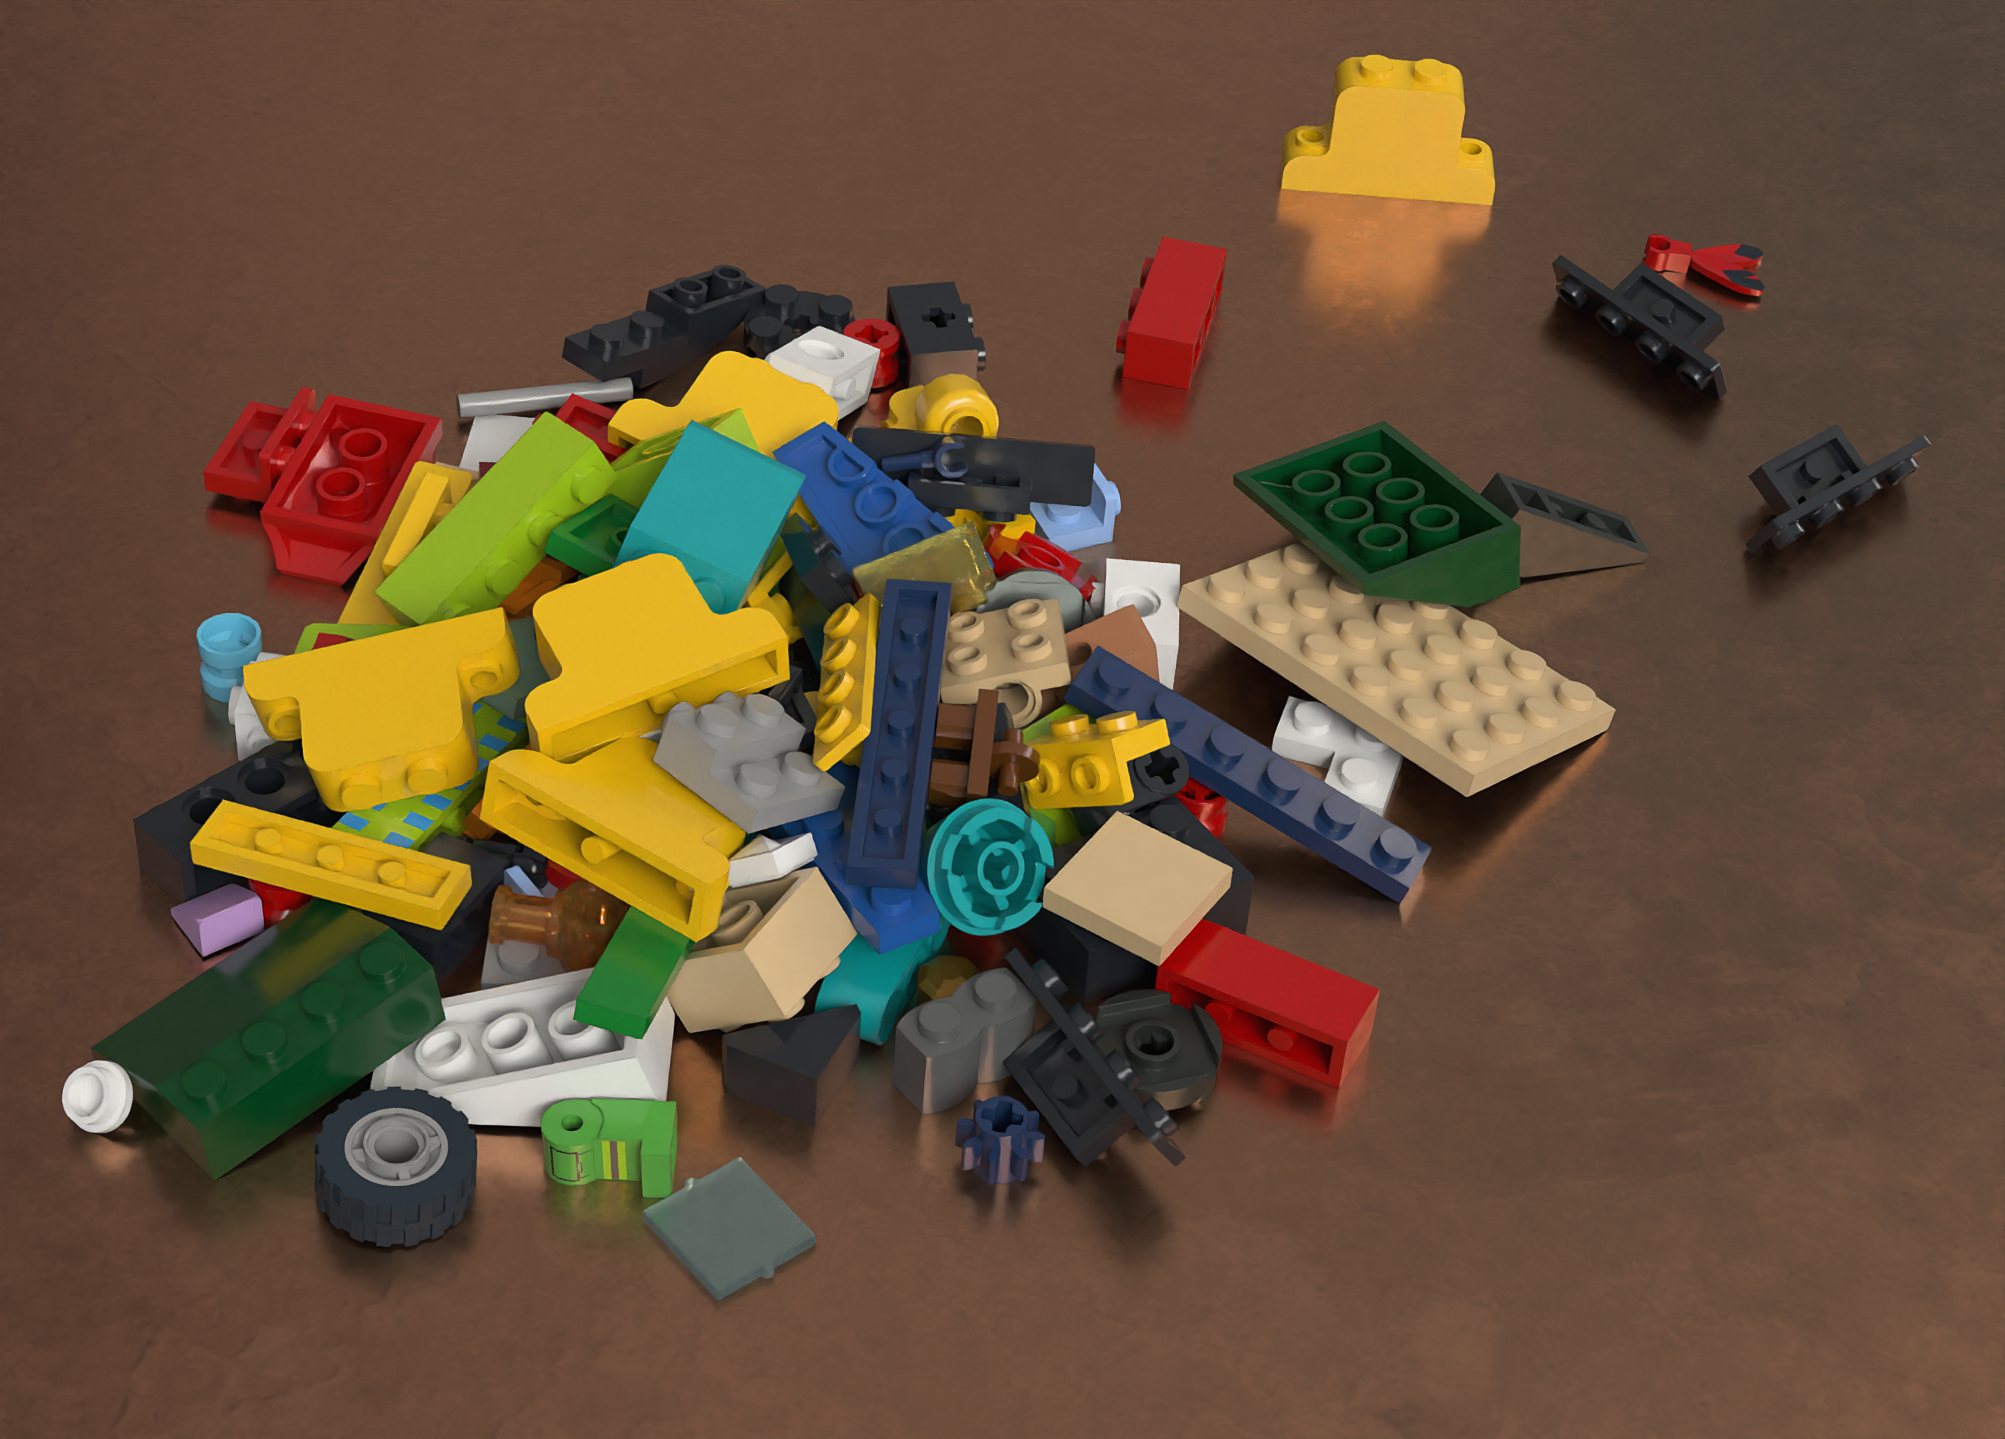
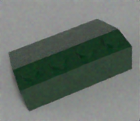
M1386 421L1233 475L1235 487L1364 595L1471 607L1476 604L1489 602L1497 596L1520 588L1521 526Z
M315 897L91 1047V1051L96 1060L114 1062L127 1072L133 1087V1098L215 1181L445 1021L446 1017L433 966L391 927L338 902Z

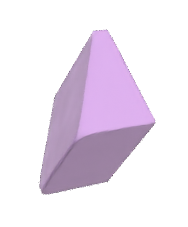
M234 883L171 908L172 917L202 957L265 931L262 900L255 892Z

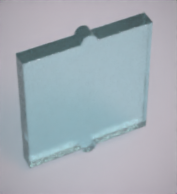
M741 1157L699 1180L695 1178L687 1179L685 1181V1188L643 1210V1221L718 1301L760 1276L763 1278L773 1277L776 1267L816 1244V1235Z

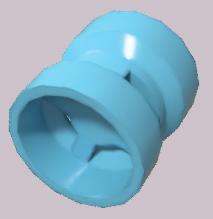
M223 613L212 616L205 620L197 629V650L201 660H203L200 666L201 685L208 696L221 702H229L233 686L243 685V665H248L250 661H256L259 653L262 651V633L258 622L250 616L240 613Z

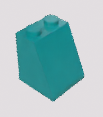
M691 420L630 525L612 568L650 554H669L676 557L683 564L712 612L724 615L742 609L760 579L807 475Z

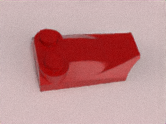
M328 394L260 511L262 525L265 528L274 552L276 569L284 575L341 587L371 555L414 464L418 461L435 464V449L443 436L441 418Z

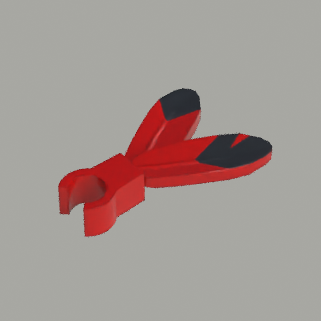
M1660 234L1648 236L1644 250L1646 254L1644 264L1652 270L1687 273L1688 266H1691L1699 273L1736 292L1753 296L1762 295L1765 286L1756 275L1743 269L1752 267L1761 261L1764 253L1759 248L1743 244H1731L1692 251L1691 243L1672 240Z

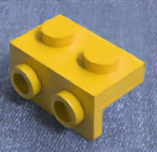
M1123 711L1100 717L1096 720L1097 724H1089L1088 715L1086 714L1068 716L1050 722L1051 733L1023 743L1034 748L1040 755L1038 775L1030 781L1024 782L1030 806L1033 809L1123 805L1132 801L1134 794L1126 762L1170 745L1165 719L1137 721L1135 711Z

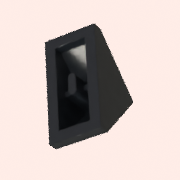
M857 1004L724 1034L722 1044V1084L726 1093L815 1127L859 1061L861 1012Z

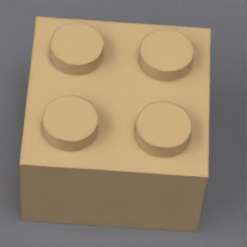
M818 867L793 871L781 878L732 888V886H728L724 895L718 928L697 943L695 942L666 996L689 1033L718 1028L722 1032H729L749 1023L768 1020L772 1024L785 1021L802 1009L805 1004L803 997L817 980L827 976L837 968L841 961L839 955L858 933Z

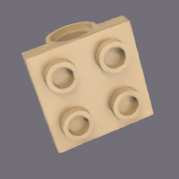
M1058 598L1043 601L1039 599H1025L1014 603L1009 608L980 614L970 611L962 612L950 617L940 693L943 703L977 704L979 688L999 691L998 703L1005 702L1012 714L1014 728L1020 729L1030 724L1038 716L1042 707L1041 690L1072 684L1063 617Z

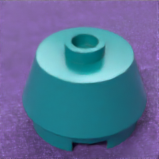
M988 798L964 804L935 823L928 830L922 840L919 868L927 888L938 906L939 912L948 922L966 933L989 936L1023 925L1040 910L1043 902L1036 901L1044 887L1046 867H1054V858L1049 839L1036 820L1029 818L1022 810L1011 803Z

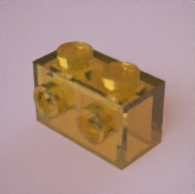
M973 521L853 569L855 583L861 597L871 593L879 600L877 636H879L887 579L952 583L951 610L953 615L967 612L987 603L989 599L986 593L994 590L997 583L996 576Z

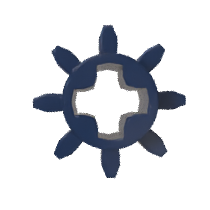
M997 1096L985 1101L979 1099L974 1101L973 1120L962 1118L957 1121L955 1145L962 1148L961 1168L963 1170L973 1169L980 1179L988 1182L990 1185L1006 1184L1016 1179L1021 1182L1026 1180L1028 1161L1042 1162L1045 1135L1037 1132L1039 1122L1038 1111H1027L1021 1102L1009 1096Z

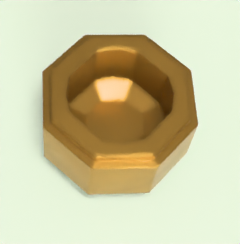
M938 955L919 967L916 1004L919 1006L931 1000L952 997L960 985L982 972L966 957Z

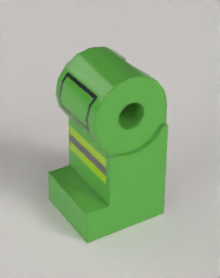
M592 1098L591 1100L572 1099L558 1102L544 1112L540 1121L544 1169L550 1178L570 1186L584 1185L595 1179L642 1182L643 1197L672 1199L678 1150L676 1101Z

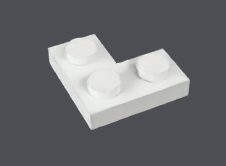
M1291 696L1287 700L1274 734L1272 751L1284 758L1329 769L1325 783L1381 817L1384 816L1404 758L1402 754L1329 706Z

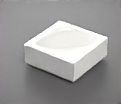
M811 832L772 840L759 834L737 854L728 859L730 862L729 886L735 888L781 878L815 860L814 857L818 853Z

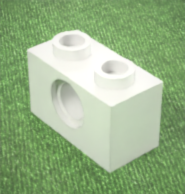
M818 326L778 350L769 353L764 361L769 363L775 370L798 381L812 383L823 389L826 394L836 401L839 408L838 420L868 402L881 349Z
M1106 558L1104 583L1092 582V585L1096 588L1090 599V608L1093 611L1094 618L1099 619L1125 606L1134 604L1156 644L1160 683L1173 690L1179 647V608L1176 605L1180 590V564Z

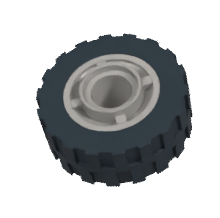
M401 1086L387 1087V1090L380 1091L371 1089L361 1092L360 1096L355 1099H346L338 1105L337 1111L332 1115L328 1114L322 1122V1132L317 1133L315 1140L314 1185L315 1192H317V1204L322 1213L326 1212L330 1217V1223L338 1230L342 1228L349 1232L351 1238L361 1242L364 1240L376 1242V1246L391 1247V1244H404L406 1247L418 1245L419 1241L427 1238L433 1240L444 1235L445 1229L451 1225L455 1227L463 1219L464 1210L466 1208L470 1209L474 1200L478 1150L475 1130H470L468 1126L469 1119L462 1111L458 1112L452 1107V1102L442 1096L437 1098L429 1095L428 1091L415 1088V1090L401 1089Z

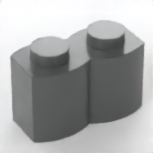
M998 968L971 977L958 987L952 997L931 1000L915 1007L896 1026L893 1085L922 1114H930L947 1110L959 1104L973 1092L977 1084L994 1082L1011 1075L1003 1061L1033 1036L1037 1004L1036 996L1007 968Z

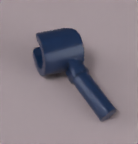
M945 436L934 443L932 450L920 451V453L883 457L882 469L885 473L916 468H936L942 476L958 478L968 471L967 464L944 465L941 463V458L947 450L961 449L965 446L961 440L953 436Z

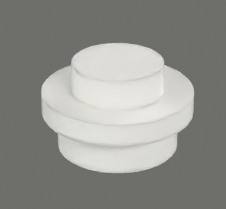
M102 1060L89 1062L75 1070L66 1080L62 1093L63 1107L68 1117L83 1130L94 1133H107L119 1127L128 1116L133 1101V1087L127 1072L114 1062Z

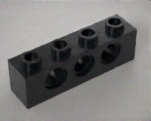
M302 738L291 741H277L133 819L139 868L174 900L182 904L228 884H236L246 878L194 864L192 860L190 842L222 800L324 827H333L347 812L333 811L324 804L304 761Z

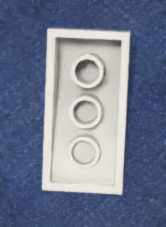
M595 967L442 998L441 1001L446 1020L374 1069L370 1090H387V1087L401 1086V1089L415 1090V1088L426 1090L429 1095L437 1098L442 1096L452 1102V1107L458 1112L462 1111L469 1119L468 1124L541 1127L540 1121L544 1112L552 1105L563 1100L605 1098L666 1101L675 1013L666 996L643 1039L632 1038L573 1020L576 999Z

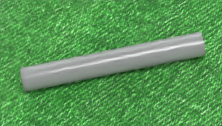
M630 377L615 378L604 383L595 380L456 395V405L459 418L561 408L572 393L597 404L633 400V385Z

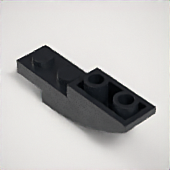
M718 265L712 270L697 275L678 278L672 283L649 290L645 311H636L630 316L606 324H597L592 326L591 329L565 337L562 358L603 383L618 377H630L632 384L641 389L670 376L706 354L725 339L744 321L748 310L765 299L767 288L746 277V273L743 270L730 265Z

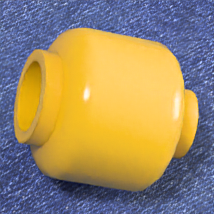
M947 374L937 377L924 386L916 399L914 416L918 430L997 436L999 418L996 406L981 385L966 375Z

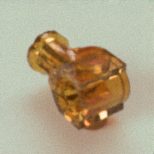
M586 879L572 883L565 890L559 889L554 898L515 893L512 886L499 885L492 903L489 921L490 944L504 945L507 941L546 946L547 956L559 959L562 968L567 973L593 968L597 965L628 912L629 904Z

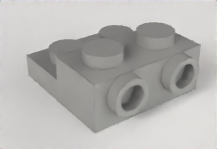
M729 691L721 694L712 704H706L699 708H695L688 702H681L675 705L663 720L662 736L653 761L748 834L836 810L845 789L843 784L828 773L822 772L813 764L812 756L798 752L806 728L784 712L783 706L771 697L762 694H749L746 697L740 698L735 693Z

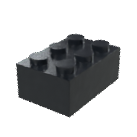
M1176 796L1129 816L1233 868L1230 888L1203 919L1227 927L1240 934H1245L1254 884V876ZM1098 830L1052 850L1054 867H1046L1044 887ZM1044 887L1036 902H1043ZM1041 907L1029 921L1017 928L1011 929L1039 960L1043 957L1069 987L1068 992L1084 1008L1157 974V965L1044 907Z

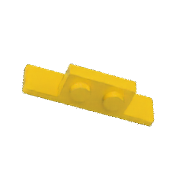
M418 461L414 464L337 624L400 625L374 591L472 489L473 476L471 473L423 461Z
M867 593L853 606L850 603L840 606L827 620L823 629L825 635L823 656L820 661L822 667L820 689L817 695L818 711L814 729L815 743L813 764L822 772H826L839 760L849 766L856 765L860 768L864 739L871 731L879 600L871 593Z

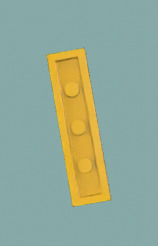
M222 800L190 842L194 864L441 931L472 886L470 865Z

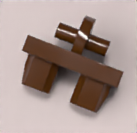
M979 688L977 705L940 703L934 747L971 751L970 762L933 759L928 803L958 809L971 801L987 799L989 777L998 780L997 790L1001 795L1014 796L1018 792L1019 783L1030 781L1038 775L1040 755L1034 748L1023 744L1024 733L1021 730L1015 728L1007 729L1004 731L1003 741L993 743L999 691Z

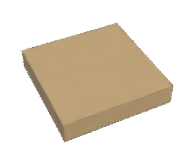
M1116 811L1044 887L1042 907L1160 966L1230 888L1233 868Z

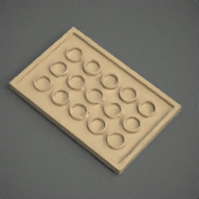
M1301 541L1182 585L1176 607L1466 797L1608 730L1616 710L1597 698L1595 692L1587 685L1568 680L1546 666L1545 660L1539 655L1517 648L1498 636L1496 629L1491 625L1479 620H1473L1450 605L1364 595Z

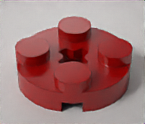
M993 524L989 527L980 547L989 553L995 567L981 575L986 581H989L991 575L999 578L1009 571L1020 568H1042L1059 574L1078 588L1087 603H1089L1092 593L1096 589L1092 582L1098 581L1093 574L1090 575L1086 582L1076 574L1082 563L1073 555L1032 532L1025 531L1019 540H1015L1002 535L1007 525Z

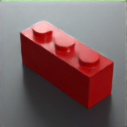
M1162 236L1155 258L1145 257L1140 278V288L1134 287L1129 304L1128 320L1122 319L1119 327L1116 353L1125 354L1122 377L1189 390L1222 295L1227 249Z
M1203 918L1166 960L1158 966L1155 990L1172 993L1170 1003L1181 1005L1191 1011L1193 1002L1205 1009L1218 1025L1223 1042L1337 1089L1341 1087L1371 1037L1380 989L1352 977L1345 976Z

